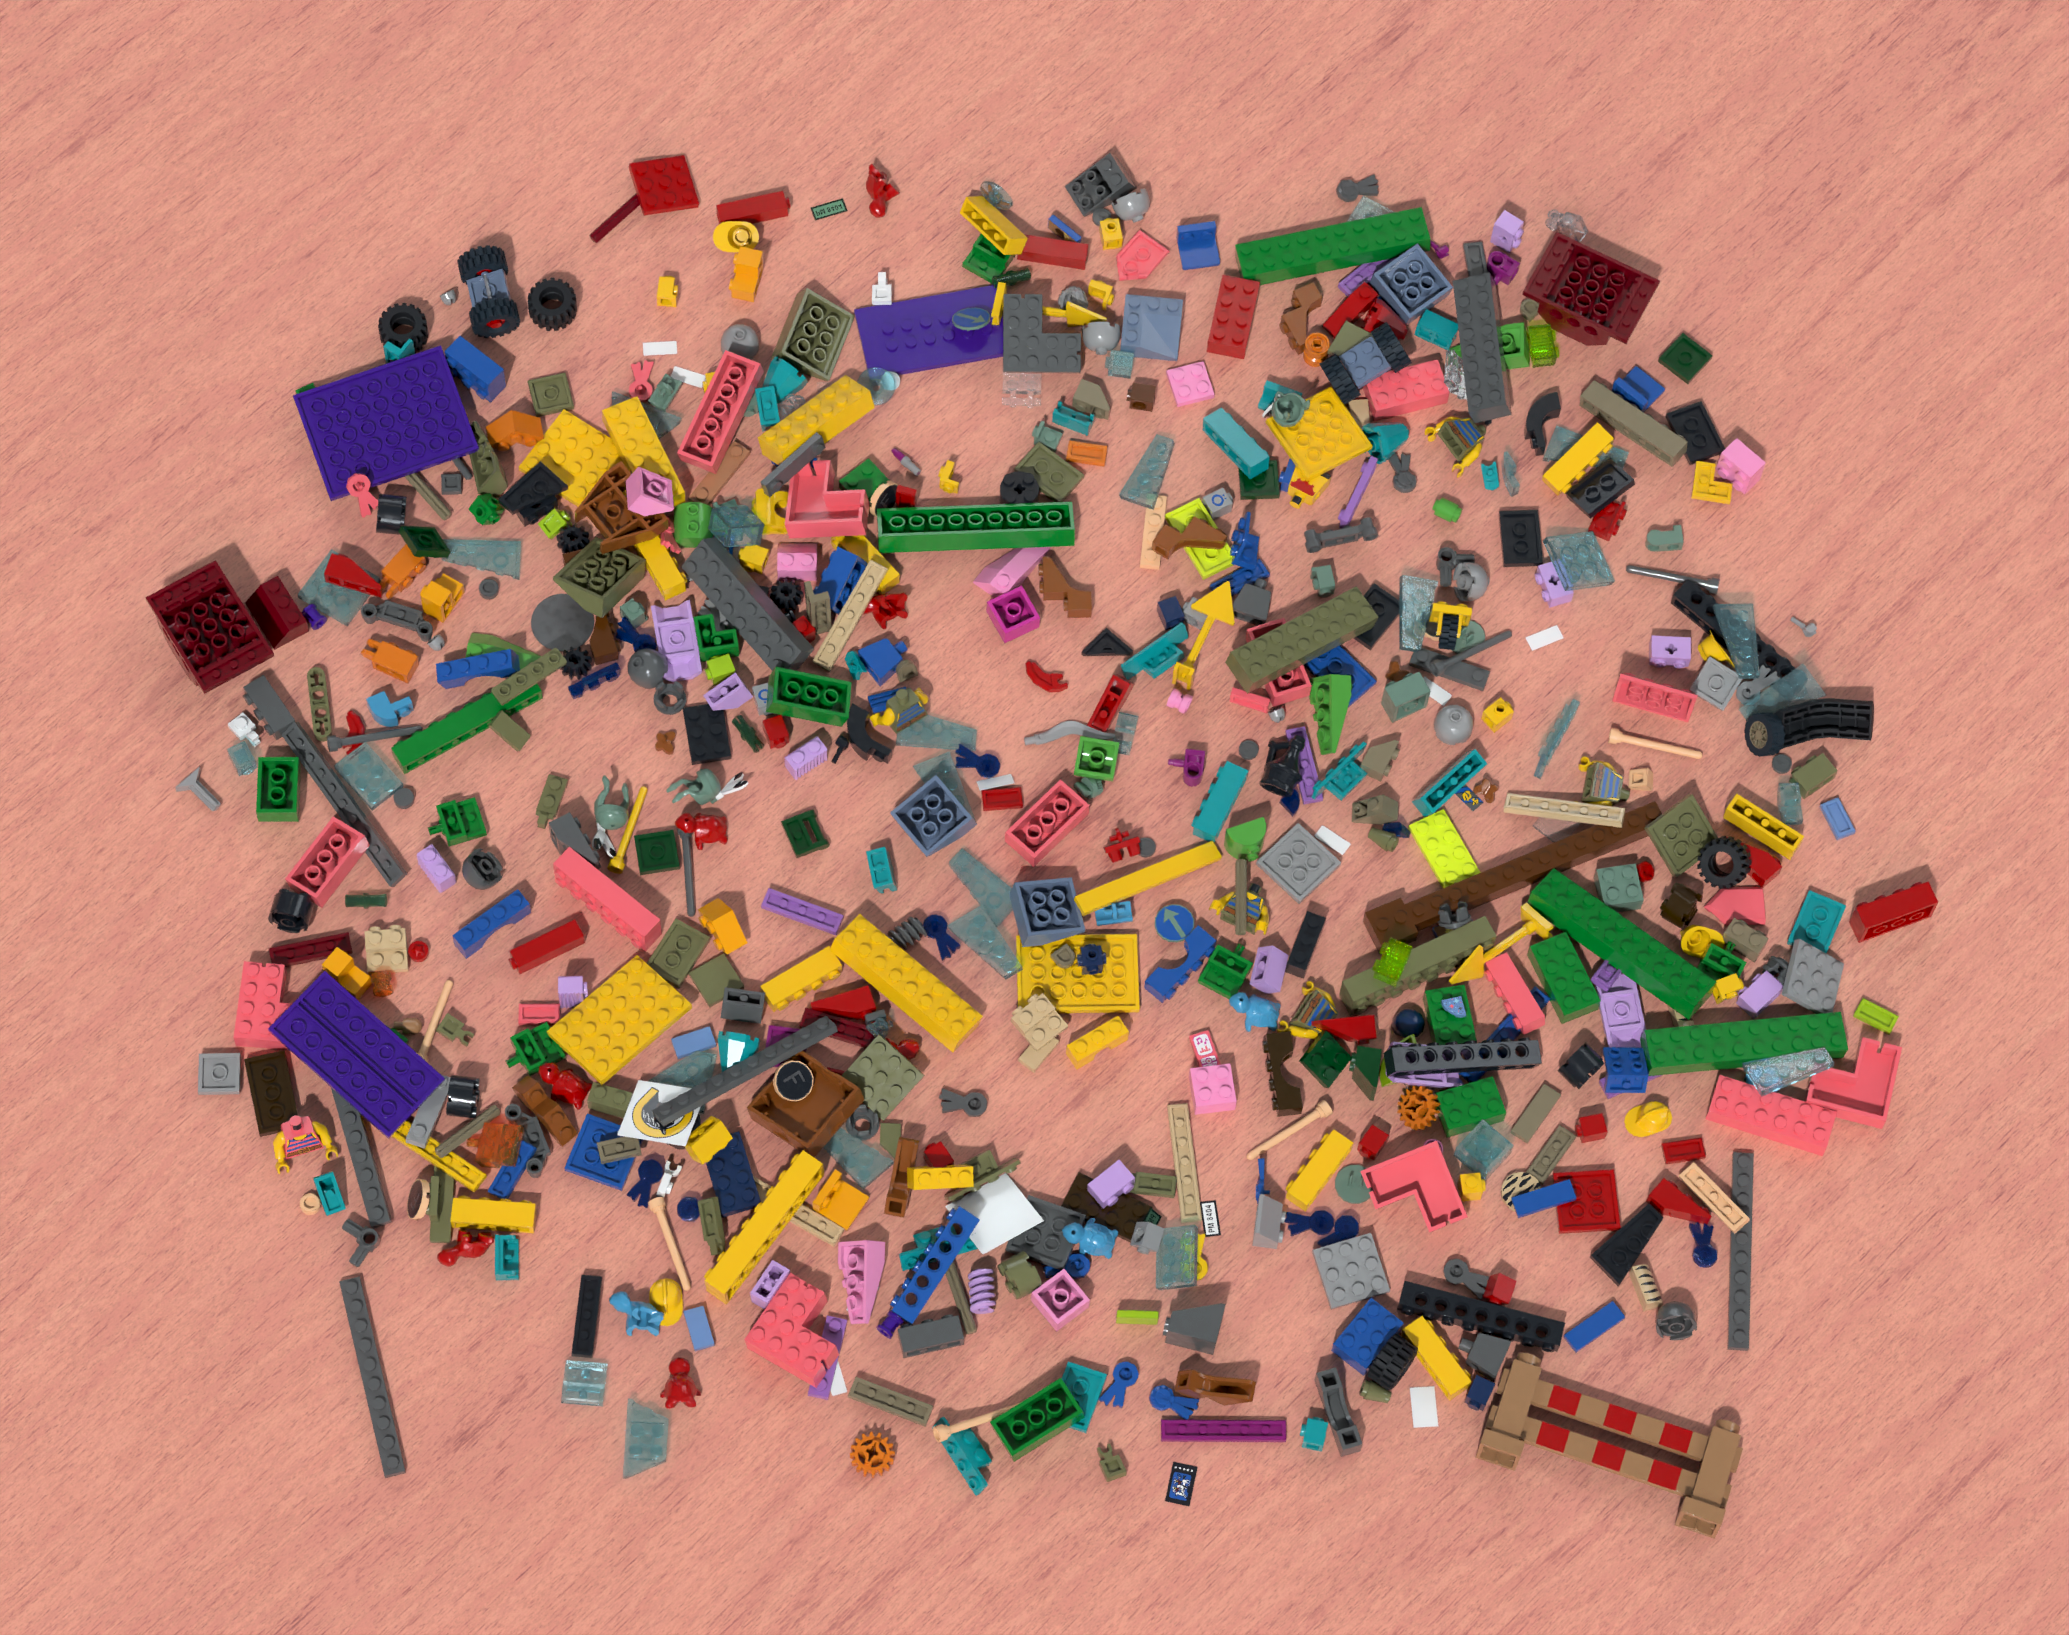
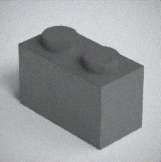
M725 987L720 1018L761 1024L765 993Z

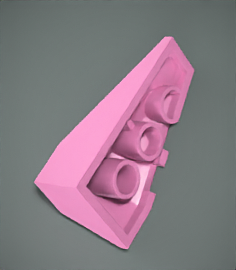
M1051 547L1015 548L986 566L973 583L994 598L1019 587Z
M870 1240L838 1242V1265L844 1275L842 1284L848 1294L846 1303L851 1324L869 1323L885 1263V1242Z

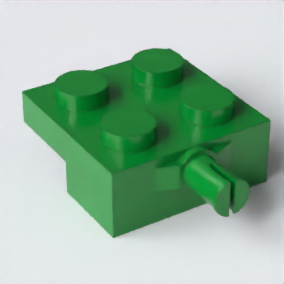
M980 234L973 244V249L962 263V267L995 285L1015 255H1004L985 236Z
M868 458L839 481V488L842 491L865 490L870 503L875 490L879 485L887 484L889 479Z
M475 797L457 803L453 800L436 805L439 824L428 827L430 836L442 832L448 847L487 835Z
M1728 941L1725 949L1711 943L1706 948L1697 969L1715 981L1735 973L1739 978L1747 962L1731 954L1736 946L1734 943L1732 944V942Z
M1237 944L1234 952H1231L1217 945L1199 977L1198 983L1227 999L1237 994L1253 967L1252 962L1241 957L1245 947Z
M547 1022L532 1030L527 1028L510 1037L516 1056L505 1060L508 1068L520 1063L525 1067L529 1076H532L539 1072L541 1065L546 1063L555 1064L566 1058L562 1048L548 1036L547 1031L550 1027Z

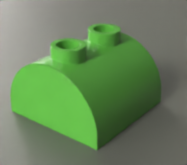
M686 502L674 508V538L679 548H696L702 539L713 538L712 507L700 502Z
M1080 736L1074 775L1113 782L1120 743Z
M1264 817L1226 829L1224 846L1232 857L1245 859L1248 862L1254 861L1259 857L1258 854L1263 848L1266 833Z

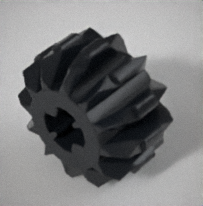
M576 523L573 527L567 524L566 529L560 528V534L556 537L558 541L557 547L562 549L563 554L584 549L590 543L588 531L584 532L585 528L583 526L578 528Z
M786 578L784 583L778 580L776 582L777 586L771 587L770 599L780 610L785 608L786 612L789 608L796 610V605H801V598L803 597V592L800 591V584L795 585L794 579L790 583Z
M571 646L570 652L567 650L563 651V657L566 659L567 664L560 668L564 676L569 675L570 680L574 676H577V679L580 680L581 674L587 676V671L592 669L590 664L592 658L588 656V651H582L580 646L577 650H574Z

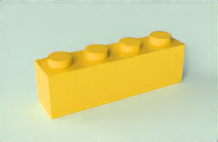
M972 196L965 198L960 214L1004 255L1022 253L1028 238L986 200L985 197Z
M1597 422L1542 476V481L1556 495L1559 496L1562 492L1565 494L1572 488L1571 484L1576 479L1579 481L1586 474L1585 470L1589 466L1594 467L1600 459L1598 457L1603 452L1607 454L1613 448L1614 438Z
M659 534L652 540L633 546L638 555L646 559L645 567L666 601L686 591L685 583H687L685 574L677 569L679 568L675 557L671 558L669 555V548L667 549L664 545H661V534Z
M864 535L831 537V545L835 550L837 547H840L859 556L867 563L871 559L888 568L885 577L876 591L879 594H885L900 582V574Z
M1738 794L1730 802L1723 816L1724 819L1789 860L1794 856L1804 838L1802 834Z
M830 946L761 985L760 992L765 993L764 999L773 1012L781 1011L788 1007L789 1003L795 999L798 1001L804 998L806 993L812 989L817 990L821 988L824 982L829 979L834 980L838 978L842 972V964L836 955L830 951Z
M1334 1129L1330 1135L1328 1133L1324 1135L1320 1142L1322 1144L1318 1150L1316 1148L1309 1156V1163L1301 1166L1297 1172L1298 1178L1295 1181L1291 1180L1285 1189L1287 1191L1286 1199L1305 1212L1353 1148L1354 1143Z
M468 1196L453 1198L451 1212L452 1228L534 1234L536 1204L531 1201L512 1202L509 1199L492 1201L486 1197H481L478 1200L471 1199Z
M1421 1316L1402 1329L1401 1337L1418 1348L1416 1357L1450 1401L1470 1387L1471 1376L1466 1369L1462 1370L1459 1366V1360L1456 1355L1448 1351L1444 1339L1441 1336L1438 1337L1433 1331V1324Z

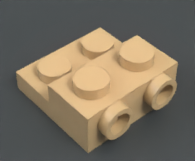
M392 925L386 930H381L380 927H371L369 931H365L368 975L408 972L405 928H401L400 925Z
M1043 993L1039 996L1034 994L1029 998V1004L1024 1008L1022 1006L1016 1008L1012 1012L1013 1017H1011L1012 1024L1036 1052L1068 1028L1067 1023L1056 1012V1008Z

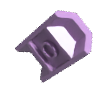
M690 600L675 607L661 608L655 605L651 606L658 652L663 654L668 662V671L664 673L663 679L671 682L694 679L702 673Z
M1621 974L1607 992L1595 985L1601 1000L1599 1010L1608 1047H1641L1640 1037L1644 1030H1646L1636 982Z
M1391 1042L1390 1046L1402 1044V1047H1409V1045L1414 1043ZM1405 1056L1406 1060L1410 1063L1409 1058ZM1459 1073L1388 1077L1394 1083L1416 1086L1454 1088L1464 1085L1459 1079Z

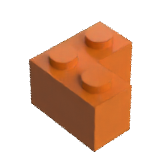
M510 410L486 426L487 437L491 447L499 451H506L516 443L532 447L544 439L541 419L539 417Z

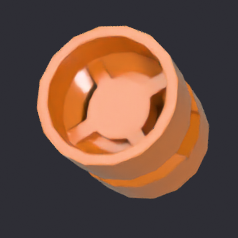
M1316 332L1306 338L1303 359L1308 365L1319 367V364L1328 358L1327 352L1330 342L1326 335Z

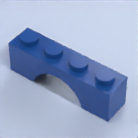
M507 649L437 663V682L445 689L465 686L466 681L476 677H510L513 673L520 671L519 655L513 650Z
M517 889L452 935L454 945L467 959L481 949L486 940L498 929L508 924H516L531 913L530 903Z
M1198 925L1185 938L1184 948L1188 956L1186 961L1175 969L1158 967L1145 980L1144 988L1161 1003L1166 999L1170 1000L1176 993L1175 989L1179 985L1183 986L1189 980L1191 972L1198 971L1203 964L1202 961L1206 957L1210 958L1215 950L1216 940Z

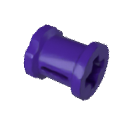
M315 604L308 605L301 612L304 618L311 623L313 630L321 628L327 621V618L317 611Z
M889 1311L883 1323L879 1324L876 1328L882 1335L891 1339L893 1337L892 1333L899 1325H902L903 1320L894 1312Z

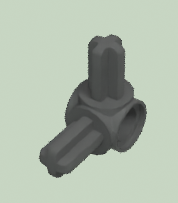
M1448 547L1440 549L1436 561L1437 569L1440 571V585L1443 587L1451 586L1452 570L1459 563H1475L1474 555L1456 554V551ZM1446 557L1449 561H1444L1442 558Z
M347 1219L342 1229L356 1237V1242L359 1245L349 1262L356 1267H360L369 1252L372 1253L379 1246L380 1237L374 1229L367 1226L363 1228L352 1220ZM369 1234L375 1235V1241L371 1244L365 1243V1238Z

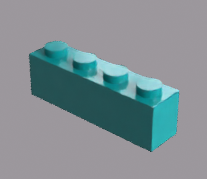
M1221 407L1203 418L1202 430L1249 479L1269 469L1270 457L1268 452L1262 449L1256 440L1250 437L1245 432V429L1233 420L1230 413H1227Z
M1476 749L1466 752L1419 794L1412 803L1424 817L1433 814L1487 765L1486 761Z
M1229 761L1226 762L1224 767L1220 766L1216 775L1218 780L1216 784L1212 782L1208 790L1210 795L1207 800H1203L1199 809L1201 813L1199 816L1196 815L1191 824L1194 827L1193 835L1208 842L1213 841L1215 844L1247 780L1249 770Z

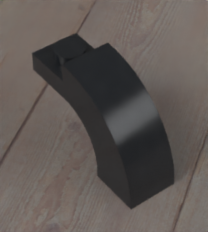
M1557 392L1547 394L1537 400L1531 407L1526 419L1524 438L1525 440L1530 439L1531 448L1535 449L1536 456L1544 455L1546 448L1542 425L1550 419L1559 418L1561 406Z
M852 703L849 709V718L847 719V735L850 745L862 759L867 761L870 755H872L876 761L888 764L892 758V750L870 738L865 729L869 722L870 713Z

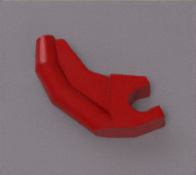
M1031 661L1025 663L1026 673L1035 685L1051 693L1068 689L1067 682L1064 684L1058 683V681L1063 679L1062 674L1044 673L1036 663H1031Z
M352 710L349 711L346 719L350 730L346 737L364 735L365 727L360 716ZM364 743L342 746V748L351 747V750L346 752L348 758L360 751Z

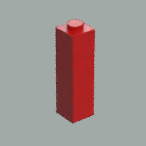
M783 191L716 205V214L719 224L727 221L754 224L788 216L790 201L788 197L784 196Z
M1024 234L1028 239L1022 253L1017 254V260L1085 270L1089 244Z
M574 919L510 950L511 958L508 961L512 969H517L520 975L584 944V935Z

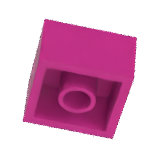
M1022 586L987 601L986 612L1004 644L1039 628L1040 616Z

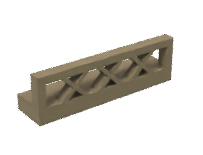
M804 582L808 621L815 628V635L829 632L832 625L828 591L814 595L811 582Z

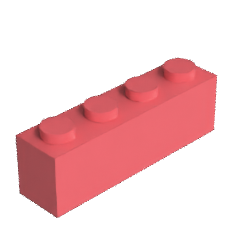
M1507 952L1485 962L1484 975L1487 981H1492L1495 986L1493 989L1496 996L1502 998L1506 1013H1511L1515 1028L1517 1030L1520 1029L1523 1035L1544 1026L1545 1015Z

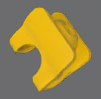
M763 488L756 490L755 498L751 502L752 531L754 534H787L785 518L777 515L775 509L787 507L788 492L778 491L769 497L764 493Z

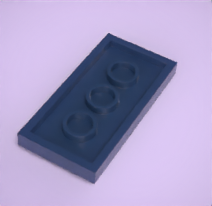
M739 1131L731 1133L730 1135L733 1139L706 1163L715 1195L718 1197L722 1218L754 1209L761 1202Z

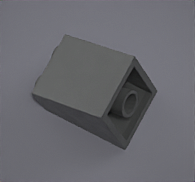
M1220 1303L1172 1311L1171 1318L1166 1317L1163 1335L1166 1336L1165 1343L1213 1355L1226 1304Z

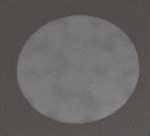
M556 594L544 599L537 605L532 614L531 628L535 638L543 646L551 650L557 648L559 651H569L571 646L576 649L589 639L594 628V616L592 613L585 611L568 594Z

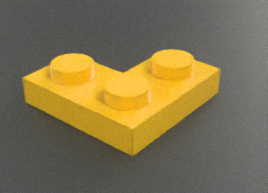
M1696 461L1691 498L1730 504L1733 484L1714 481L1715 463Z

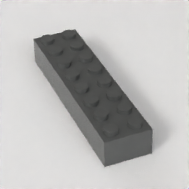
M1490 272L1454 280L1453 289L1468 412L1474 423L1512 415L1495 282Z
M716 537L701 540L681 568L772 671L775 667L797 671L814 650L812 645Z

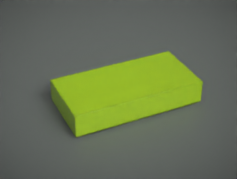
M1862 998L1853 1017L1890 1035L1899 1017L1865 998Z
M1117 1310L1116 1323L1157 1325L1158 1312Z

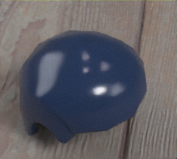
M1404 1009L1393 1017L1391 1026L1396 1035L1406 1038L1414 1034L1415 1038H1417L1423 1032L1425 1022L1422 1015L1416 1010Z

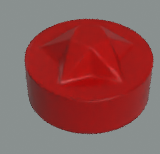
M1644 861L1636 865L1641 882H1647L1654 878V868L1649 862Z
M422 941L411 943L408 948L409 957L415 962L426 960L429 955L427 944Z

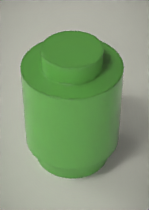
M1443 497L1440 500L1437 499L1432 508L1435 511L1434 515L1450 523L1452 521L1456 523L1463 510L1458 504Z

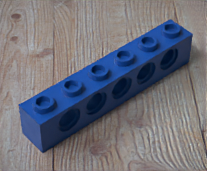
M960 1206L950 1210L946 1217L948 1222L945 1226L941 1225L935 1233L937 1239L933 1244L931 1242L928 1244L923 1252L926 1256L922 1261H917L912 1269L915 1273L911 1279L906 1278L901 1286L904 1290L900 1296L895 1295L890 1303L892 1306L890 1311L909 1324L914 1323L980 1221V1219ZM956 1223L961 1227L959 1235L951 1233L950 1228L952 1224ZM942 1241H947L950 1245V1249L946 1253L942 1252L939 1248ZM931 1258H935L938 1261L939 1265L936 1270H931L928 1267V1261ZM920 1275L925 1276L927 1279V1285L923 1288L917 1285V1278ZM908 1293H913L916 1297L913 1305H909L905 1300Z

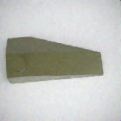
M473 421L470 426L479 450L469 455L478 494L490 493L493 497L499 498L508 487L504 469L477 421Z

